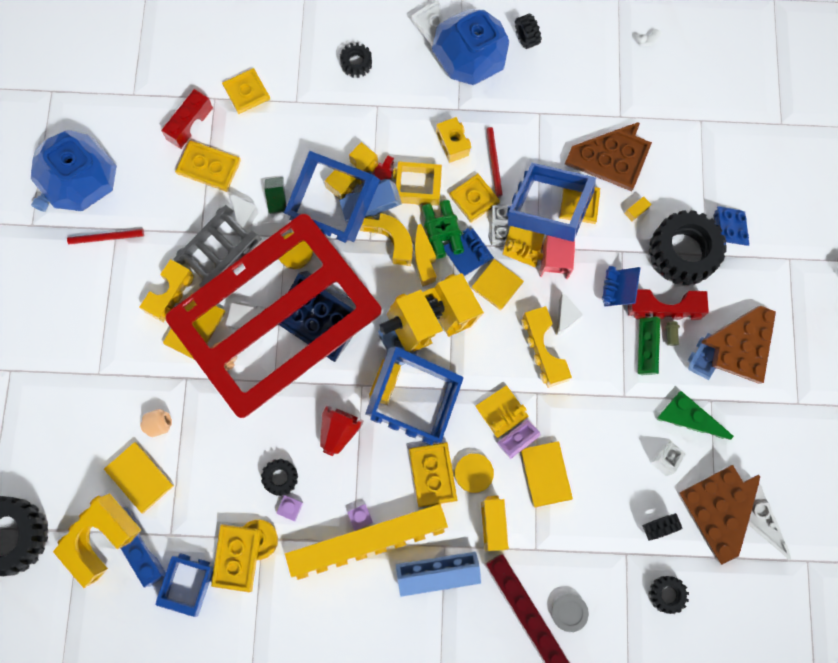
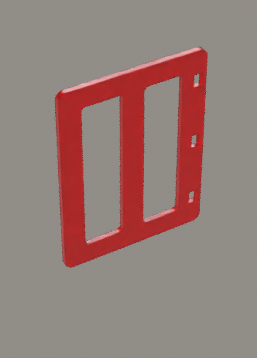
M300 214L166 314L165 319L234 414L239 418H246L377 319L382 313V308L311 217L307 214ZM291 228L294 233L284 239L282 234ZM306 242L323 263L322 267L217 346L210 348L193 326L194 321L299 243ZM243 264L246 269L236 275L234 270ZM338 283L356 305V309L250 390L243 392L225 369V365L330 285ZM194 300L197 305L187 311L184 307Z

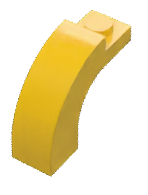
M380 213L379 220H376L374 217H365L360 231L378 233L388 237L394 246L393 264L411 266L413 245L410 234L405 226L394 217Z

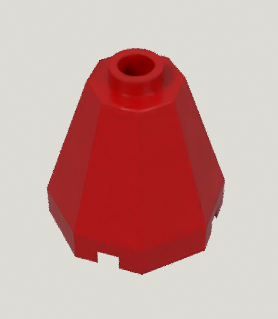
M325 406L322 414L320 447L323 448V453L334 456V454H339L361 429L364 421L360 419L357 422L358 417L337 408L333 411L331 406Z

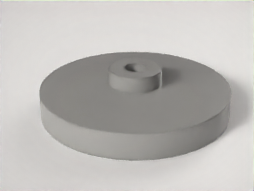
M564 594L553 603L551 614L558 628L565 632H577L586 625L589 618V610L581 597L574 594Z

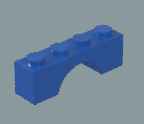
M121 506V507L128 513V515L134 520V518L132 517V515H131V513L129 512L128 508H127V507H124V506ZM139 534L131 543L120 548L143 588L151 587L165 577L166 572L158 558L150 552Z

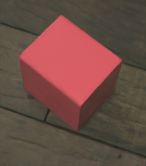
M547 235L542 244L543 258L541 260L540 277L543 276L544 272L566 274V279H568L574 270L575 241L572 242Z

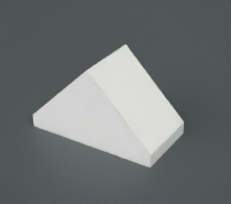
M230 195L237 223L248 232L259 214L258 209L255 205L238 196Z
M562 294L559 299L556 333L558 336L576 324L584 315L566 294Z
M670 441L651 464L662 474L669 476L677 472L685 453Z

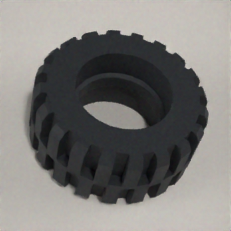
M682 210L678 214L673 213L669 215L668 218L661 222L650 239L649 255H653L651 258L652 265L656 264L657 268L655 270L658 273L662 272L665 275L664 279H672L674 284L683 282V285H690L692 282L693 284H698L702 280H706L720 267V264L725 259L724 254L727 252V246L724 245L726 237L721 234L722 228L714 224L716 221L713 218L708 219L707 214H697L695 210H690L689 213L686 210ZM676 235H687L695 239L701 247V260L692 262L681 258L673 248L672 238Z
M0 496V519L11 517L16 522L19 530L18 541L14 549L9 554L0 556V577L13 576L28 570L30 564H35L39 560L37 555L43 554L45 550L42 547L43 543L48 541V536H45L48 525L42 522L45 520L43 513H38L39 508L36 505L30 504V501L25 499Z

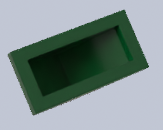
M284 177L265 179L264 190L269 214L284 213L287 206Z

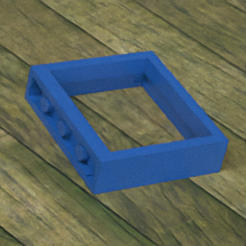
M309 150L284 214L289 215V220L291 221L300 215L297 212L317 164L365 182L344 232L312 219L323 234L331 237V234L337 235L336 239L346 243L349 240L354 243L380 179L370 173Z
M531 163L528 171L525 170L523 181L519 182L518 193L513 195L512 205L508 206L506 213L508 225L574 242L593 196L596 177ZM534 181L582 192L569 224L520 212Z
M399 347L389 348L365 415L370 416V420L375 423H387V427L392 430L399 431L401 429L406 431L405 435L416 438L418 436L422 438L423 443L428 445L441 443L464 377ZM395 360L448 383L431 434L377 412Z

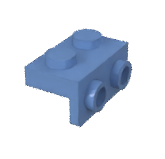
M707 333V335L705 336V338H707L708 336H710L711 333ZM701 336L696 345L698 347L697 352H692L687 360L690 363L688 370L710 380L716 369L712 367L715 348L702 344V340L705 338Z

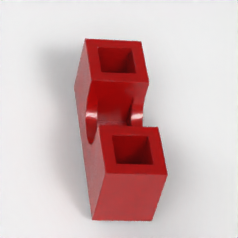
M193 89L162 128L161 132L165 139L179 149H182L192 136L190 129L197 119L203 122L213 109L210 99L196 89Z

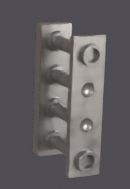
M227 205L220 207L216 211L215 216L185 247L177 251L173 259L181 265L186 262L202 278V282L199 284L200 287H203L249 253L262 240L254 231L246 232L230 216L234 210ZM224 221L241 237L242 241L237 246H233L217 230ZM211 235L228 251V255L222 260L204 244ZM198 248L215 264V269L211 273H207L191 257Z

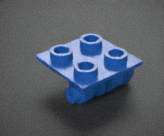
M717 206L713 217L716 221L715 225L722 228L721 234L726 237L724 245L732 243L750 246L746 212Z
M467 228L463 231L464 234L461 236L464 248L463 253L455 255L451 243L444 246L446 254L459 273H462L464 276L494 258L474 228L471 230Z
M613 266L608 267L605 277L607 280H604L606 285L603 286V296L601 297L604 307L636 303L641 267L616 270V267Z

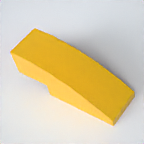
M419 224L415 240V262L418 277L422 287L436 282L437 275L432 267V264L436 262V255L422 224Z

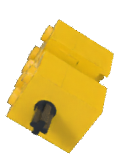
M462 273L456 276L451 274L443 281L438 282L434 288L427 289L424 292L418 290L408 295L404 293L397 296L386 314L389 320L379 324L380 332L384 335L395 331L405 351L413 353L433 344L431 338L435 337V334L441 333L443 329L447 336L450 337L471 328L484 312Z

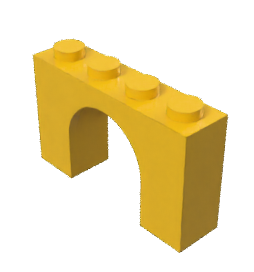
M110 493L102 497L98 495L90 501L89 504L91 506L78 516L80 519L68 528L69 532L58 540V546L53 551L83 589L97 582L108 569L90 545L89 534L91 528L100 530L117 550L131 543L141 531V528Z

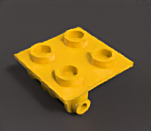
M510 226L502 255L536 268L538 260L541 261L543 258L540 250L545 234Z
M507 385L475 406L497 438L529 417L526 413V407L519 403Z

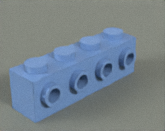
M476 551L395 564L400 597L481 584L480 565Z

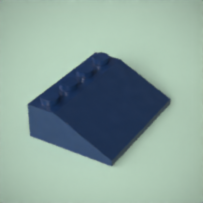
M309 271L298 273L289 291L312 273ZM329 286L286 318L279 326L309 345L354 311L356 305L350 298ZM352 338L329 354L327 358L336 362Z

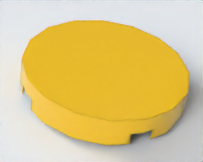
M294 232L287 233L286 235H284V239L288 238ZM303 241L278 260L286 268L300 269L312 260L314 252Z
M470 453L463 456L455 468L456 482L464 491L469 493H480L486 490L494 478V468L491 462L485 456L478 453Z
M255 519L243 526L245 528L261 530L257 560L266 559L275 552L278 546V534L271 523Z

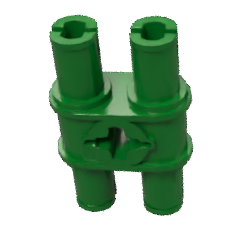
M450 200L440 202L443 215L440 218L435 217L431 204L422 206L425 219L423 226L426 228L428 240L432 245L436 259L446 256L443 241L450 240L455 255L464 252L461 241L462 231L459 229L458 217L453 213Z

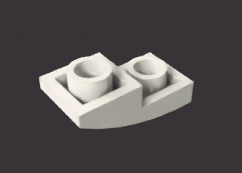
M492 205V245L505 246L510 228L508 217H506L508 206Z

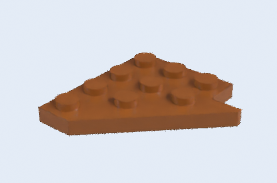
M636 122L573 145L564 165L632 192L652 142L636 136L640 126V122Z
M757 306L702 340V344L715 348L712 367L758 384L764 383L776 311L764 306Z
M733 464L679 492L721 565L740 556L761 478L757 474L743 482Z

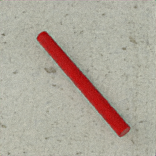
M489 127L486 131L495 194L497 197H502L503 191L494 129Z
M144 230L67 237V243L71 245L144 237Z

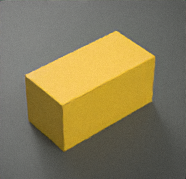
M643 196L628 208L624 214L633 222L648 210L652 204Z

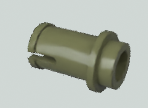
M677 321L666 322L667 346L680 345L678 333L680 325H678Z

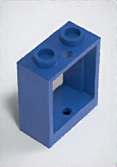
M179 553L178 556H171L155 606L191 617H198L214 567L209 566V561L198 559V562L190 560L191 556ZM179 563L206 571L194 606L168 598Z

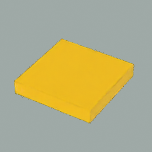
M254 68L222 82L238 115L271 99Z
M479 173L449 193L450 198L470 223L491 210L492 205L496 206L500 203V199Z
M595 187L582 222L597 223L601 188ZM563 188L559 219H572L582 192Z
M494 259L471 289L502 311L524 283V280Z

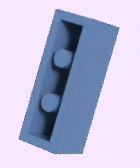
M388 179L379 182L365 217H372L402 205L397 186L394 182ZM361 191L345 195V198L339 200L344 219L349 222Z

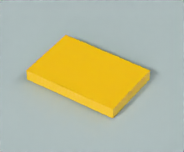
M189 140L175 173L227 192L240 165L241 158Z
M193 300L184 308L189 311L197 304ZM214 306L193 323V326L207 344L226 313L225 310ZM170 329L163 344L194 360L174 331Z
M559 441L524 448L521 451L533 507L536 508L573 500Z
M136 442L104 468L105 472L141 514H144L174 487Z
M448 442L409 448L418 508L457 502Z
M225 524L220 525L211 587L248 593L253 591L261 530Z

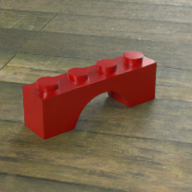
M638 289L636 303L628 304V316H634L635 319L646 317L664 319L665 317H672L673 320H681L687 317L691 318V320H701L709 313L708 291H688L683 295L680 303L668 305L658 301L651 290Z

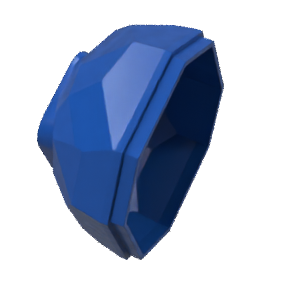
M468 9L437 25L432 50L450 79L474 86L504 70L510 40L499 19L484 9Z
M66 130L46 139L35 150L32 159L31 181L54 208L82 212L113 191L117 165L93 137L88 134ZM66 160H72L70 163H66Z

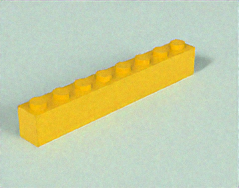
M438 504L284 554L291 578L296 577L297 580L309 577L308 573L315 570L319 574L328 571V566L336 564V567L347 565V560L352 558L359 561L368 558L367 554L374 551L375 555L387 552L386 547L394 545L396 549L406 546V541L411 539L415 543L426 539L425 535L433 533V536L445 533L444 529L448 528L442 506Z

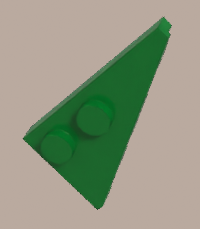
M682 391L677 393L656 418L661 422L664 421L696 432L711 434L721 439L731 440L734 437Z

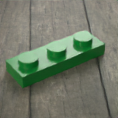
M641 318L639 322L638 374L641 376L659 374L660 318Z

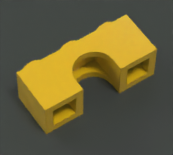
M362 142L349 154L350 163L359 170L369 173L370 171L373 172L378 166V155ZM336 170L324 180L326 189L339 199H343L345 195L353 193L354 188L364 182Z
M171 259L160 274L169 283L167 292L162 295H156L149 291L139 306L143 312L163 323L166 320V314L173 309L176 303L181 301L183 291L191 285L194 276L190 269Z

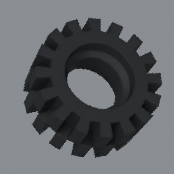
M532 13L515 19L514 26L516 34H518L517 38L518 40L520 39V44L523 45V48L529 49L542 42L540 26H538V21L535 20V16H532Z
M353 42L350 43V47L346 45L345 50L342 49L340 54L343 72L345 71L347 76L350 74L352 78H354V75L360 78V74H362V77L366 76L365 72L368 74L370 69H372V53L369 51V47L365 48L363 43L359 46V42H356L354 46ZM354 56L363 58V62L357 65L351 64L349 60Z
M274 459L272 462H268L267 466L262 469L261 483L265 490L273 495L284 496L289 494L298 483L297 469L287 460ZM277 470H284L287 473V480L282 485H276L272 480V475Z
M677 513L642 525L648 541L662 538L683 529Z
M661 576L659 579L654 580V584L650 585L651 591H649L651 598L649 599L650 602H653V607L657 608L658 611L666 614H676L682 612V608L685 609L687 607L685 604L686 602L689 603V599H687L689 591H686L687 586L683 584L681 579H677L674 576ZM665 587H672L676 592V598L672 603H667L662 598V591Z

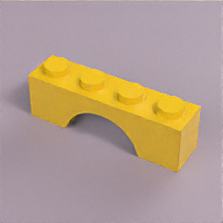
M547 306L525 312L522 317L523 319H521L523 329L528 332V344L530 348L534 349V361L537 366H540L542 383H546L547 388L569 382L572 379V375L566 359L552 356L544 345V334L553 324Z

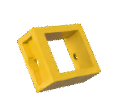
M398 161V166L393 171V179H396L401 202L403 204H431L432 206H439L442 165ZM402 172L434 174L433 194L400 192Z
M499 495L487 496L481 502L484 551L509 550L505 499H499Z

